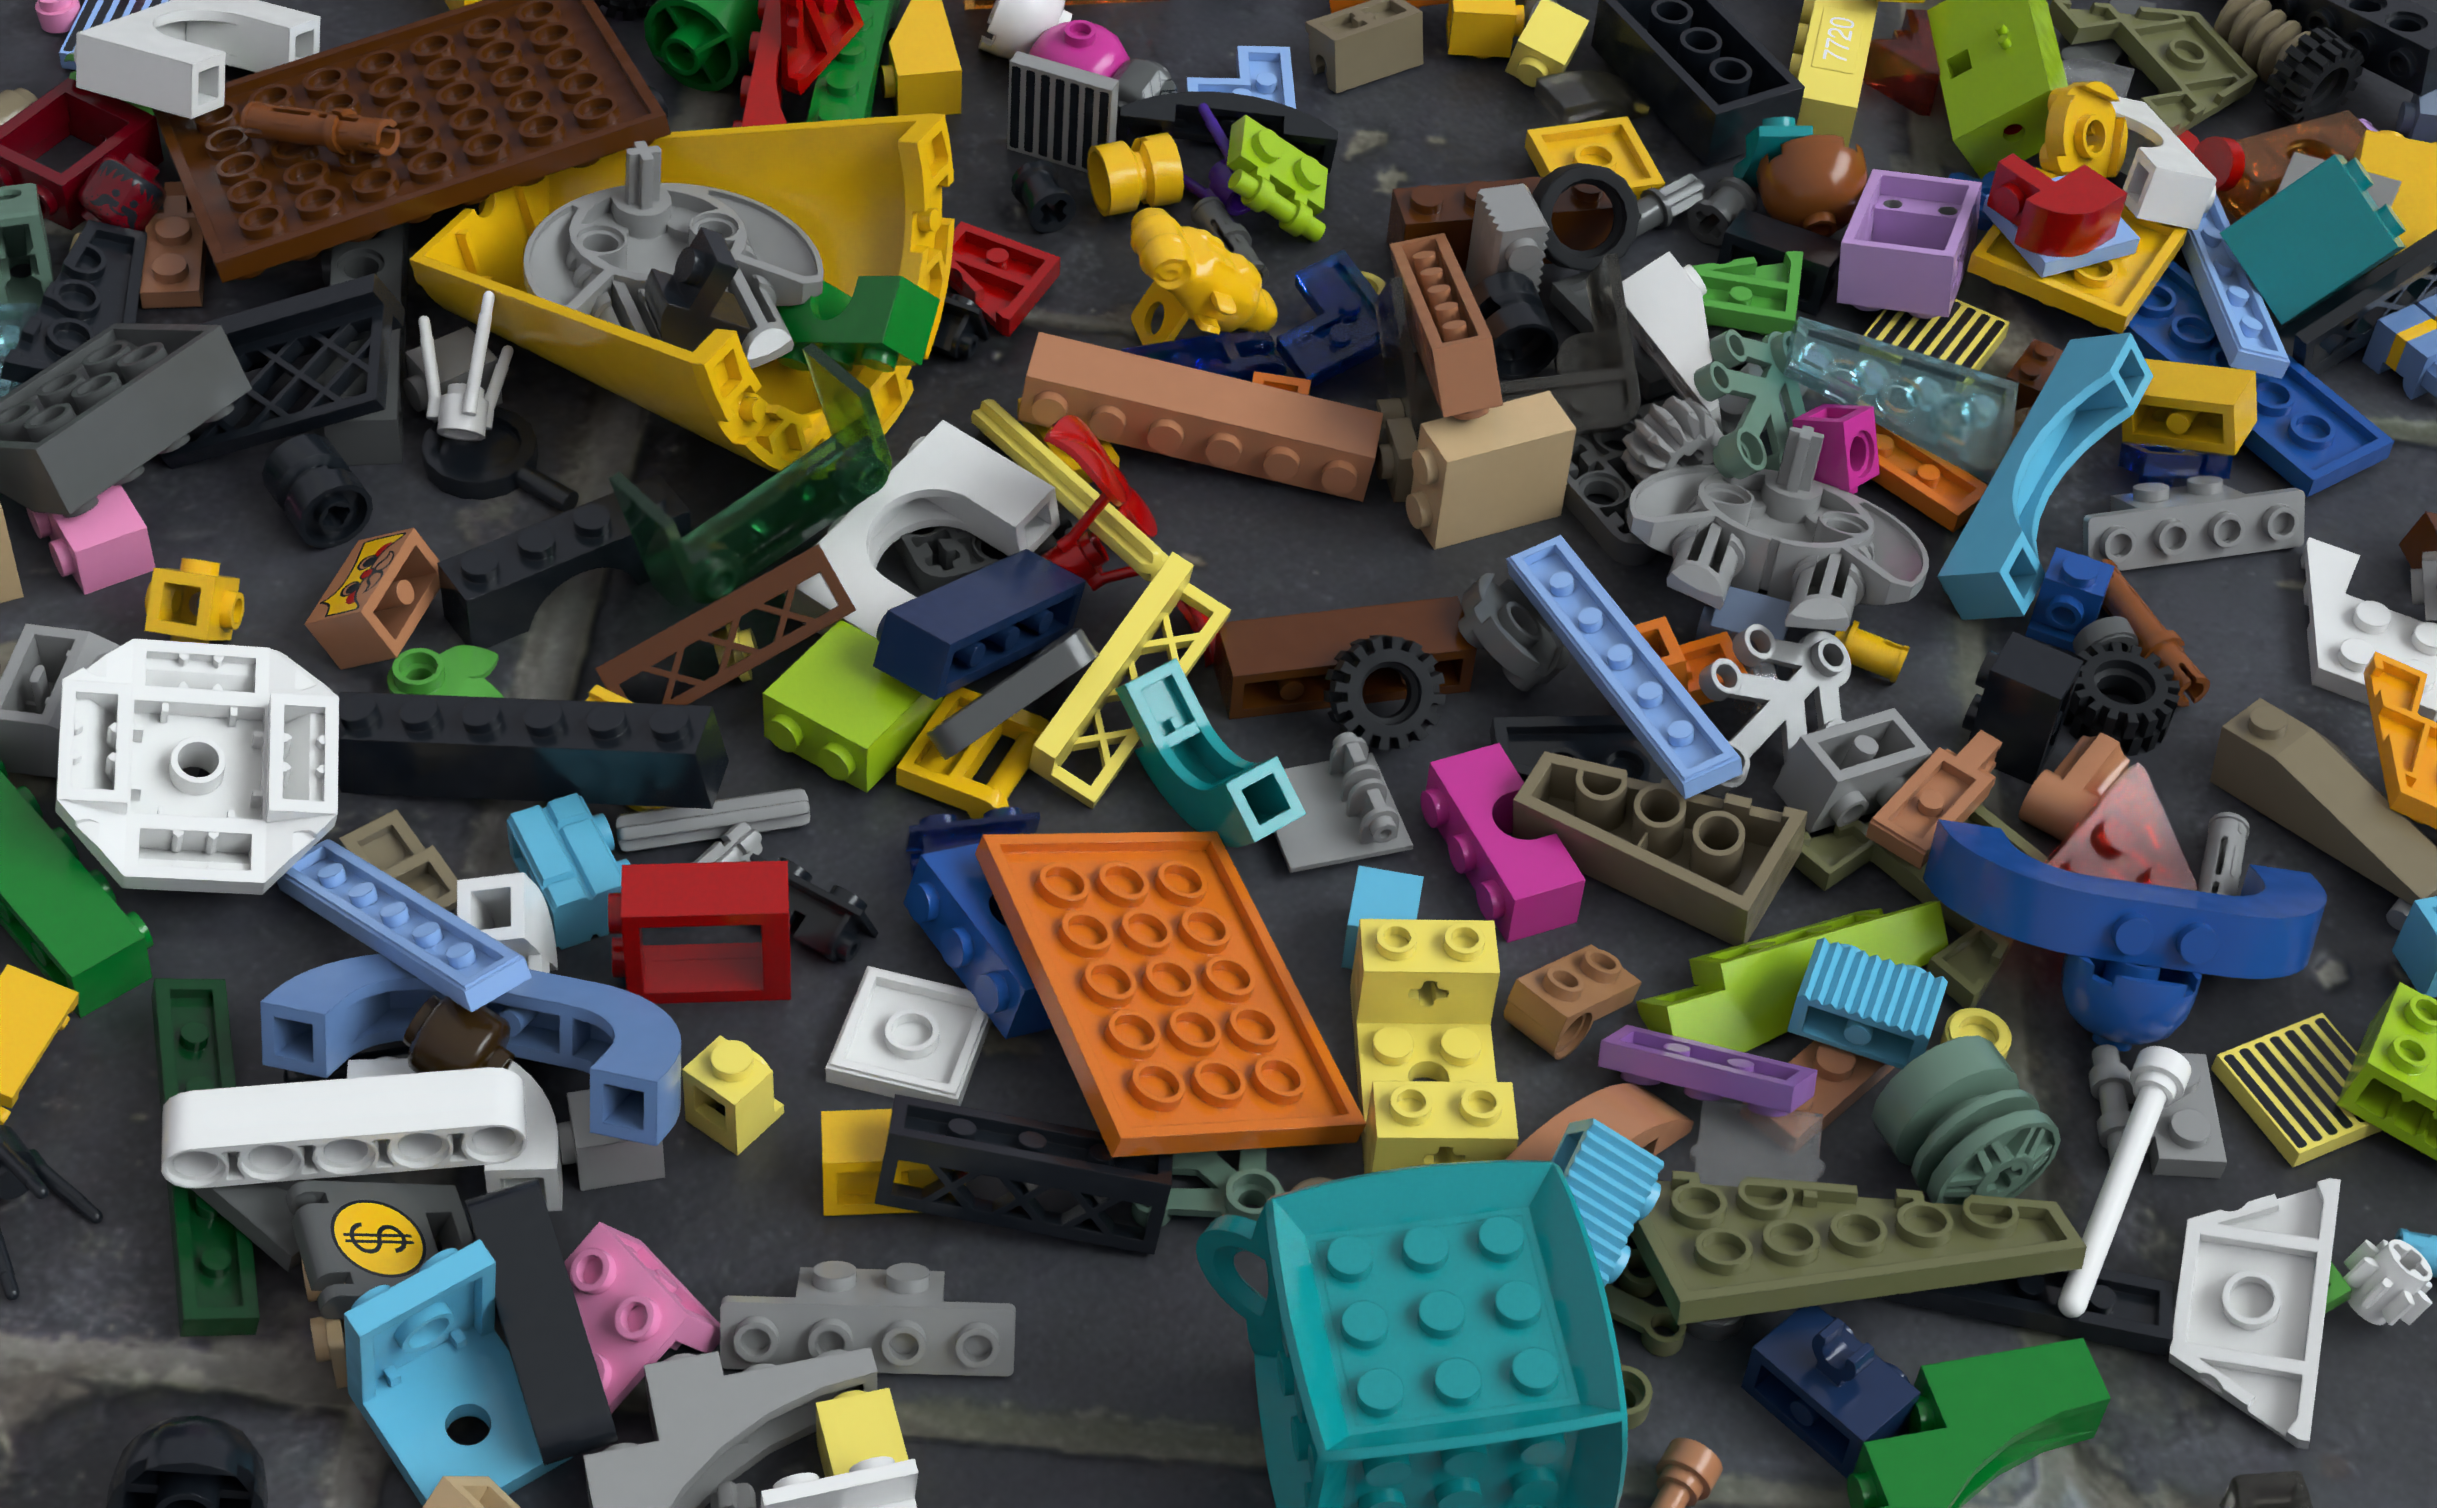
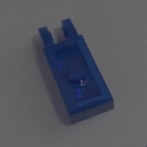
M1257 330L1255 333L1250 331L1231 335L1229 332L1220 333V335L1212 334L1121 349L1123 352L1252 382L1254 371L1285 376L1287 373V367L1283 359H1281L1280 355L1276 356L1274 353L1276 344L1272 336H1270L1269 332L1265 333L1264 330L1262 332Z

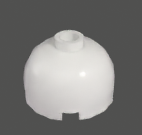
M995 0L987 21L990 24L987 32L993 34V38L991 40L982 35L978 49L1011 60L1016 51L1029 54L1031 47L1045 30L1060 23L1071 21L1073 14L1064 10L1066 0Z

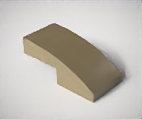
M397 809L339 838L340 846L444 909L451 911L457 908V877L433 845L426 849Z

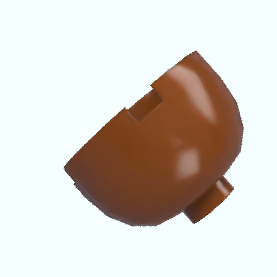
M1809 135L1792 139L1781 144V155L1769 162L1767 153L1760 160L1756 175L1759 193L1767 215L1826 237L1833 235L1836 231L1850 223L1868 181L1863 149L1858 144H1856L1855 150L1845 147L1844 138L1836 135Z

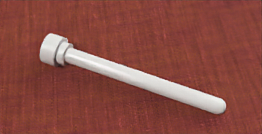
M2150 1046L2142 1049L2130 1074V1083L2136 1100L2082 1237L2083 1242L2087 1246L2082 1269L2069 1270L2058 1299V1308L2066 1317L2077 1318L2085 1312L2162 1109L2180 1100L2186 1089L2191 1075V1066L2184 1056L2170 1048Z

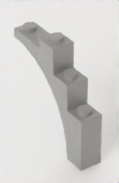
M868 1347L853 1351L830 1350L811 1359L780 1365L757 1364L742 1372L723 1375L718 1351L699 1355L682 1353L673 1355L662 1362L644 1365L647 1406L654 1442L644 1444L619 1443L606 1448L602 1452L583 1455L590 1508H705L710 1503V1498L717 1491L719 1484L733 1481L770 1453L816 1432V1402L831 1400L841 1393L852 1390H862L865 1392L877 1390V1368L872 1348Z

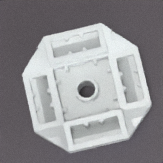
M132 639L107 653L87 669L83 667L62 679L55 812L121 888L263 895L335 826L338 815L339 696L321 683H313L294 664L268 647ZM199 767L209 772L210 775L194 777L186 774L182 769Z

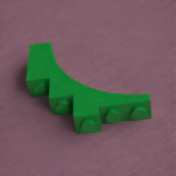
M2084 1338L1922 1365L1914 1387L1921 1393L1907 1424L1910 1434L1863 1443L1854 1472L1847 1479V1493L1851 1508H1961L2004 1472L2043 1452L2094 1438L2111 1397Z

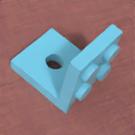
M480 1239L459 1251L456 1248H448L438 1252L422 1265L417 1274L393 1287L380 1285L367 1291L355 1301L351 1310L344 1313L348 1394L422 1506H424L443 1476H489L507 1495H510L573 1458L569 1457L545 1466L543 1464L510 1352L494 1330L496 1261ZM472 1416L484 1421L489 1427L490 1432L484 1440L477 1444L461 1445L454 1442L448 1436L446 1431L449 1425L461 1417Z

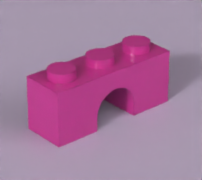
M1500 743L1430 762L1426 790L1422 791L1420 802L1426 822L1432 828L1437 827L1446 841L1449 856L1455 870L1460 874L1465 873L1475 889L1481 913L1487 920H1494L1502 936L1509 943L1576 923L1586 880L1556 833L1532 840L1518 839L1507 835L1512 833L1513 799L1524 784V781Z

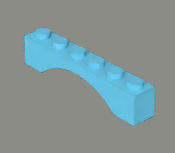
M2131 332L2069 340L1937 576L1943 590L1949 596L1962 620L2025 616L2046 574L2039 561L2036 539L2039 521L2050 495L2064 474L2085 451L2106 433L2134 414L2154 377Z

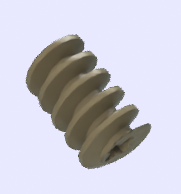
M2228 0L2220 11L2214 25V29L2265 83L2269 75L2277 73L2278 70L2274 66L2279 59L2285 60L2288 56L2285 51L2292 44L2294 47H2297L2299 37L2304 34L2308 36L2311 34V31L2301 33L2302 26L2296 20L2286 22L2287 16L2281 9L2272 11V4L2268 0Z

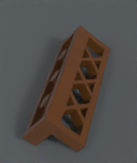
M817 544L596 667L595 670L607 690L626 699L627 697L619 684L642 671L669 678L662 704L688 705L851 614L856 609L822 548ZM820 573L838 606L817 618L791 612L790 608L796 586ZM787 591L782 609L764 604ZM753 609L780 616L773 642L760 650L734 643L741 616ZM787 618L806 623L783 636ZM732 622L727 640L708 635ZM698 640L725 647L718 673L704 681L678 674L685 647ZM732 649L751 654L727 667ZM676 653L671 672L652 667ZM676 680L695 685L671 699Z

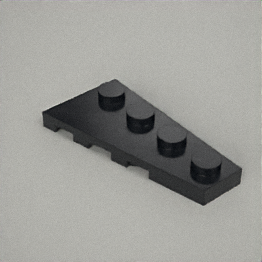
M88 220L64 260L62 270L56 281L51 282L44 293L42 304L35 316H31L23 328L15 349L11 348L5 358L0 379L24 383L114 323H136L147 232Z

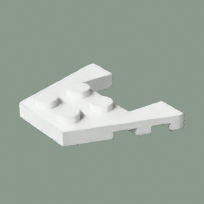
M2309 537L2300 562L2301 569H2305L2306 573L2303 595L2304 604L2309 606L2310 623L2307 628L2312 685L2369 705L2363 673L2376 651L2428 674L2418 714L2437 722V623L2423 622L2389 610L2379 602L2364 601L2346 594L2360 555Z

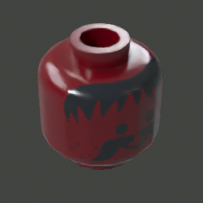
M131 151L125 159L116 155L103 156L99 159L78 192V199L85 208L81 216L86 221L92 220L145 232L146 226L159 211L166 198V191L155 180L160 170Z

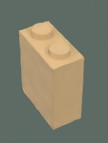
M1545 391L1503 402V406L1489 408V412L1486 415L1475 419L1459 420L1449 416L1420 424L1417 450L1412 454L1414 475L1411 494L1406 497V511L1413 527L1421 529L1434 550L1561 516L1576 427L1551 392Z

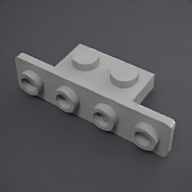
M2216 476L2190 477L2187 479V486L2169 488L2167 484L2163 483L2137 484L2133 486V493L2111 495V512L2089 514L2084 517L2083 555L2100 562L2103 559H2110L2117 565L2119 571L2300 547L2304 543L2305 493L2298 488H2287L2245 494L2224 485L2223 479Z
M826 1261L814 1267H800L796 1297L725 1296L720 1307V1361L724 1369L745 1370L757 1364L780 1365L811 1359L830 1350L853 1351L871 1347L877 1373L1008 1377L1014 1371L1016 1308L1010 1303L944 1302L945 1271H929L927 1267L916 1263L894 1264L887 1269H856L854 1265L848 1262Z

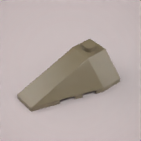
M2262 698L2256 700L2222 726L2210 778L2211 783L2407 903L2413 905L2414 900L2437 896V846L2407 816L2389 808L2387 795L2339 746Z

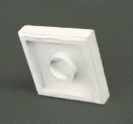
M867 966L826 1065V1082L892 1098L897 1094L961 1106L992 1021L980 1009L975 996L968 989Z

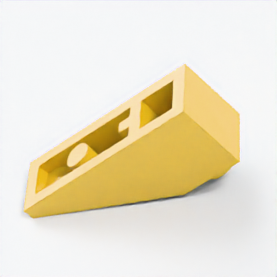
M911 0L889 41V65L880 66V82L883 98H892L897 116L926 113L961 114L962 68L942 0Z

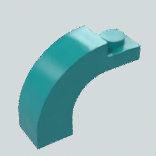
M1177 658L1115 689L1143 743V746L1134 750L1142 766L1169 805L1197 832L1217 831L1224 846L1237 848L1255 843L1306 815L1278 756L1258 763L1249 762L1236 755L1220 739L1209 723Z

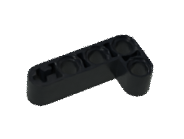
M535 1178L465 1200L475 1241L480 1239L496 1261L495 1305L544 1466L618 1442L607 1398L538 1179Z

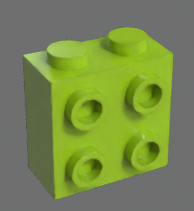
M840 619L762 693L764 737L771 740L779 749L793 752L822 768L832 778L844 780L867 793L906 754L942 702L943 697L933 700L873 667L879 645L877 638Z
M2399 982L2369 1023L2336 1105L2437 1161V1000Z

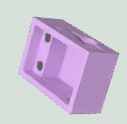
M1872 169L1841 242L1836 303L1850 304L1863 311H1878L1881 309L1903 311L1922 319H1930L1937 316L1949 317L1977 239L1982 182Z

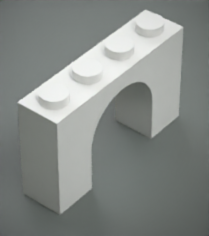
M170 0L77 32L74 49L76 87L193 119L224 106L225 65L257 73L319 53L321 16L260 0Z
M942 420L927 436L918 438L910 447L907 455L887 475L877 478L869 488L867 495L846 515H841L835 519L829 527L827 534L817 543L822 548L856 611L843 617L841 620L877 638L876 633L879 623L887 611L917 598L885 578L876 570L884 552L904 534L928 527H954L977 536L1007 556L1025 549L1034 552L1060 525L1055 487ZM820 573L796 586L790 608L791 612L817 618L838 606ZM838 621L818 631V633L823 636Z

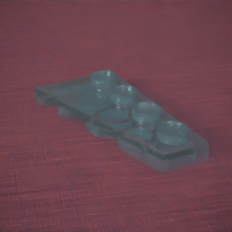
M1798 317L1791 331L1784 370L1785 376L1840 405L1874 406L1876 424L1990 483L2011 445L2019 383L1804 317Z

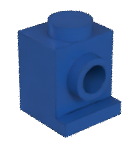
M2056 547L2044 576L2025 636L2075 653L2073 640L2084 627L2097 620L2115 566Z

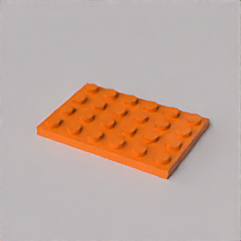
M1217 831L982 835L975 852L976 858L1111 1157L1356 1143L1366 1126V1122Z

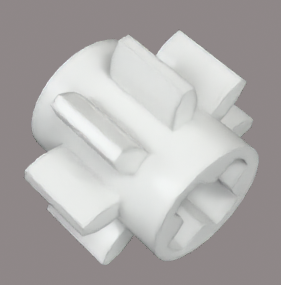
M2366 1239L2344 1261V1264L2350 1271L2343 1278L2352 1289L2351 1299L2347 1302L2358 1315L2372 1324L2384 1325L2387 1322L2388 1325L2393 1326L2401 1319L2406 1324L2411 1325L2432 1304V1301L2426 1295L2433 1287L2432 1283L2429 1282L2433 1275L2431 1267L2419 1251L2402 1240L2393 1239L2388 1243L2387 1240L2383 1239L2375 1246Z

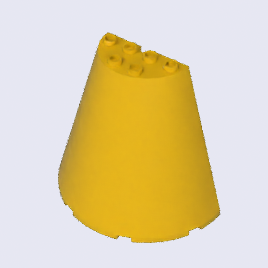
M926 113L677 131L655 139L649 145H658L662 151L661 183L694 184L730 191L759 201L791 219L810 237L822 259L823 280L847 295L853 296L858 276H902L939 298L940 302L923 358L928 360L946 298L954 240L955 218L942 217V187H949L954 182L951 145L945 114ZM626 149L601 157L595 164L588 167H571L547 175L543 180L534 185L514 186L490 194L487 199L480 202L479 215H477L475 209H463L409 259L417 283L442 308L477 325L483 294L486 291H492L495 294L490 332L772 472L797 477L824 476V470L829 467H848L867 454L884 437L898 419L914 391L912 380L907 379L912 366H896L894 372H882L865 365H853L852 371L844 372L828 368L824 365H812L810 371H800L786 367L775 359L751 369L737 331L715 329L691 352L527 293L524 284L523 259L528 239L535 228L553 211L570 201L600 190L624 186L626 177Z

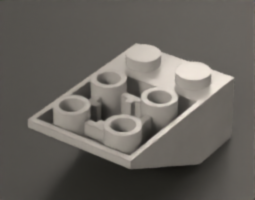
M25 624L0 679V758L7 772L57 778L62 679L83 667L87 669L120 645L90 631ZM188 767L182 770L190 776L197 777L201 768Z

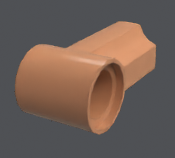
M2101 732L2093 737L2082 736L2054 772L2046 769L2037 777L2022 803L2018 816L2019 819L2077 849L2093 828L2104 801L2126 774L2130 760L2121 750L2120 742Z

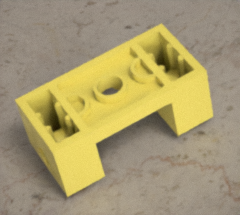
M1359 920L1350 994L1359 1110L1366 1122V1126L1361 1133L1364 1174L1418 1165L1505 1160L1517 1148L1519 1137L1513 1083L1497 1082L1491 1032V1020L1500 977L1494 920ZM1418 1078H1430V1079H1433V1080H1436V1081H1413V1080L1418 1079Z

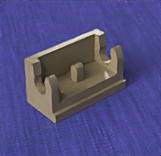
M1370 0L1305 22L1306 32L1309 33V56L1312 71L1315 75L1325 72L1326 62L1328 89L1336 94L1424 64L1423 12L1405 0Z

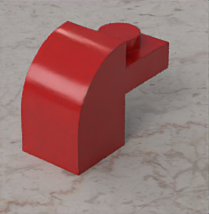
M2012 153L1998 161L1987 206L2018 226L2014 243L2021 248L2045 256L2075 257L2086 254L2115 237L2128 193L2085 164L2055 182Z

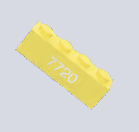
M1804 0L1789 71L1805 86L1797 126H1813V135H1836L1843 137L1845 147H1849L1879 1Z

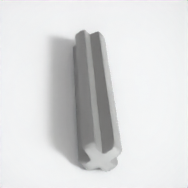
M794 788L715 800L712 809L664 807L623 813L616 817V834L621 851L628 853L721 839L720 837L738 822H745L751 829H757L759 833L809 824L810 805L805 790Z

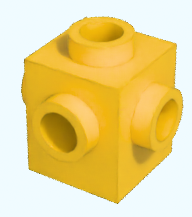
M181 558L180 569L153 568L152 580L149 583L145 596L147 616L144 631L171 635L170 641L209 644V641L231 640L232 632L238 629L244 614V596L241 592H238L240 578L219 575L220 563L191 558ZM200 597L199 607L197 608V602Z

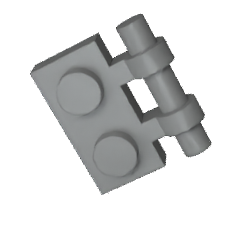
M2106 1044L2093 1049L2092 1060L2094 1067L2090 1070L2088 1078L2091 1094L2095 1099L2099 1100L2102 1116L2097 1120L2099 1143L2102 1147L2108 1149L2111 1164L2131 1113L2128 1103L2134 1104L2136 1097L2133 1094V1087L2130 1083L2132 1071H2129L2127 1066L2120 1062L2117 1047ZM2180 1053L2189 1062L2191 1075L2182 1098L2173 1102L2169 1107L2163 1108L2146 1151V1153H2149L2152 1174L2220 1179L2227 1164L2207 1057L2206 1054Z

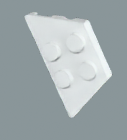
M2333 1178L2318 1181L2314 1189L2279 1199L2273 1194L2248 1201L2242 1208L2236 1211L2220 1209L2187 1220L2173 1323V1340L2169 1352V1362L2295 1447L2308 1449L2310 1443L2341 1180Z

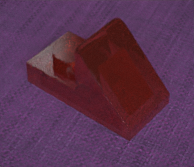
M1906 9L1902 29H1895L1892 39H1873L1870 42L1863 80L1867 85L1916 114L1930 116L1940 77V69L1927 10Z

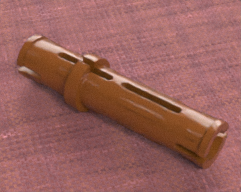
M251 101L246 104L241 114V127L248 128L244 134L249 138L323 146L334 154L350 155L353 151H362L381 156H391L397 150L400 142V130L394 128L397 123L393 119L364 117L357 115L355 111L347 108H335L332 112Z
M2101 560L2103 563L2115 566L2102 609L2108 617L2120 616L2130 622L2138 638V647L2142 648L2141 657L2147 659L2154 653L2161 658L2158 669L2169 665L2174 671L2172 681H2179L2180 685L2178 693L2180 698L2177 703L2179 707L2189 706V700L2183 694L2184 691L2189 695L2194 704L2200 701L2209 691L2210 681L2184 652L2182 646H2185L2182 638L2174 630H2167L2112 560Z

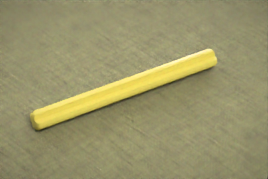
M983 400L980 408L972 411V423L1015 463L1054 486L1057 501L1078 520L1100 496L1095 489L995 400ZM1110 503L1106 505L1088 527L1091 532L1145 581H1152L1169 557Z

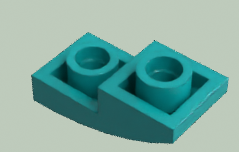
M1793 117L1763 119L1762 126H1758L1746 135V157L1733 166V177L1743 180L1750 187H1758L1756 171L1760 160L1768 153L1770 162L1773 158L1782 154L1781 144L1792 139L1813 135V126H1796L1795 118Z

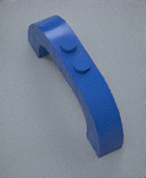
M1938 819L1923 876L1924 882L1934 896L1954 912L1984 928L2030 945L2088 958L2244 979L2280 978L2303 970L2309 962L2327 901L2324 888L2311 873L2249 864L2240 896L2214 894L2074 873L2045 864L2021 852L2010 842L2001 828Z

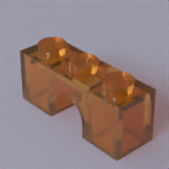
M2349 110L2236 140L2241 145L2245 154L2244 173L2234 188L2226 192H2216L2220 202L2239 220L2276 195L2294 152L2323 160L2338 154L2343 155L2348 162L2353 159V155L2365 131L2369 129Z

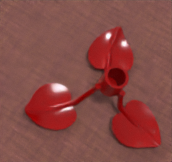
M1066 415L1050 427L1044 437V441L1055 445L1071 456L1102 493L1071 531L1056 541L1057 545L1042 554L1041 557L1087 580L1086 584L1088 583L1091 589L1096 591L1107 583L1139 576L1130 566L1103 573L1102 565L1109 561L1108 554L1100 539L1093 532L1086 531V529L1109 502L1114 504L1120 513L1127 517L1129 521L1150 539L1157 535V524L1145 501L1129 486L1122 472L1111 461L1089 427L1079 417ZM1181 600L1176 605L1190 624L1194 633H1199L1209 620L1207 616ZM1216 636L1204 651L1205 668L1214 662Z

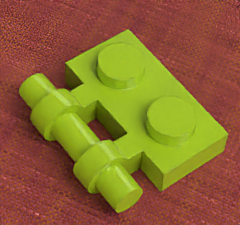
M1245 114L1231 125L1227 167L1235 172L1228 181V188L1239 194L1241 202L1255 212L1265 211L1279 220V227L1293 237L1302 235L1311 242L1319 241L1325 232L1326 225L1315 218V216L1324 210L1328 168L1321 165L1315 158L1306 155L1279 137L1274 131L1265 128Z

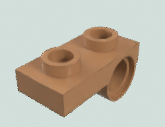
M1590 944L1517 978L1507 999L1504 1019L1555 1059L1560 1060L1567 1057L1580 1045L1595 1020L1632 1003L1642 981L1624 969L1614 955L1597 949Z

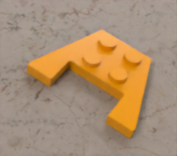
M2375 651L2365 667L2363 675L2389 808L2409 817L2417 823L2426 824L2437 829V722L2418 714L2428 674Z

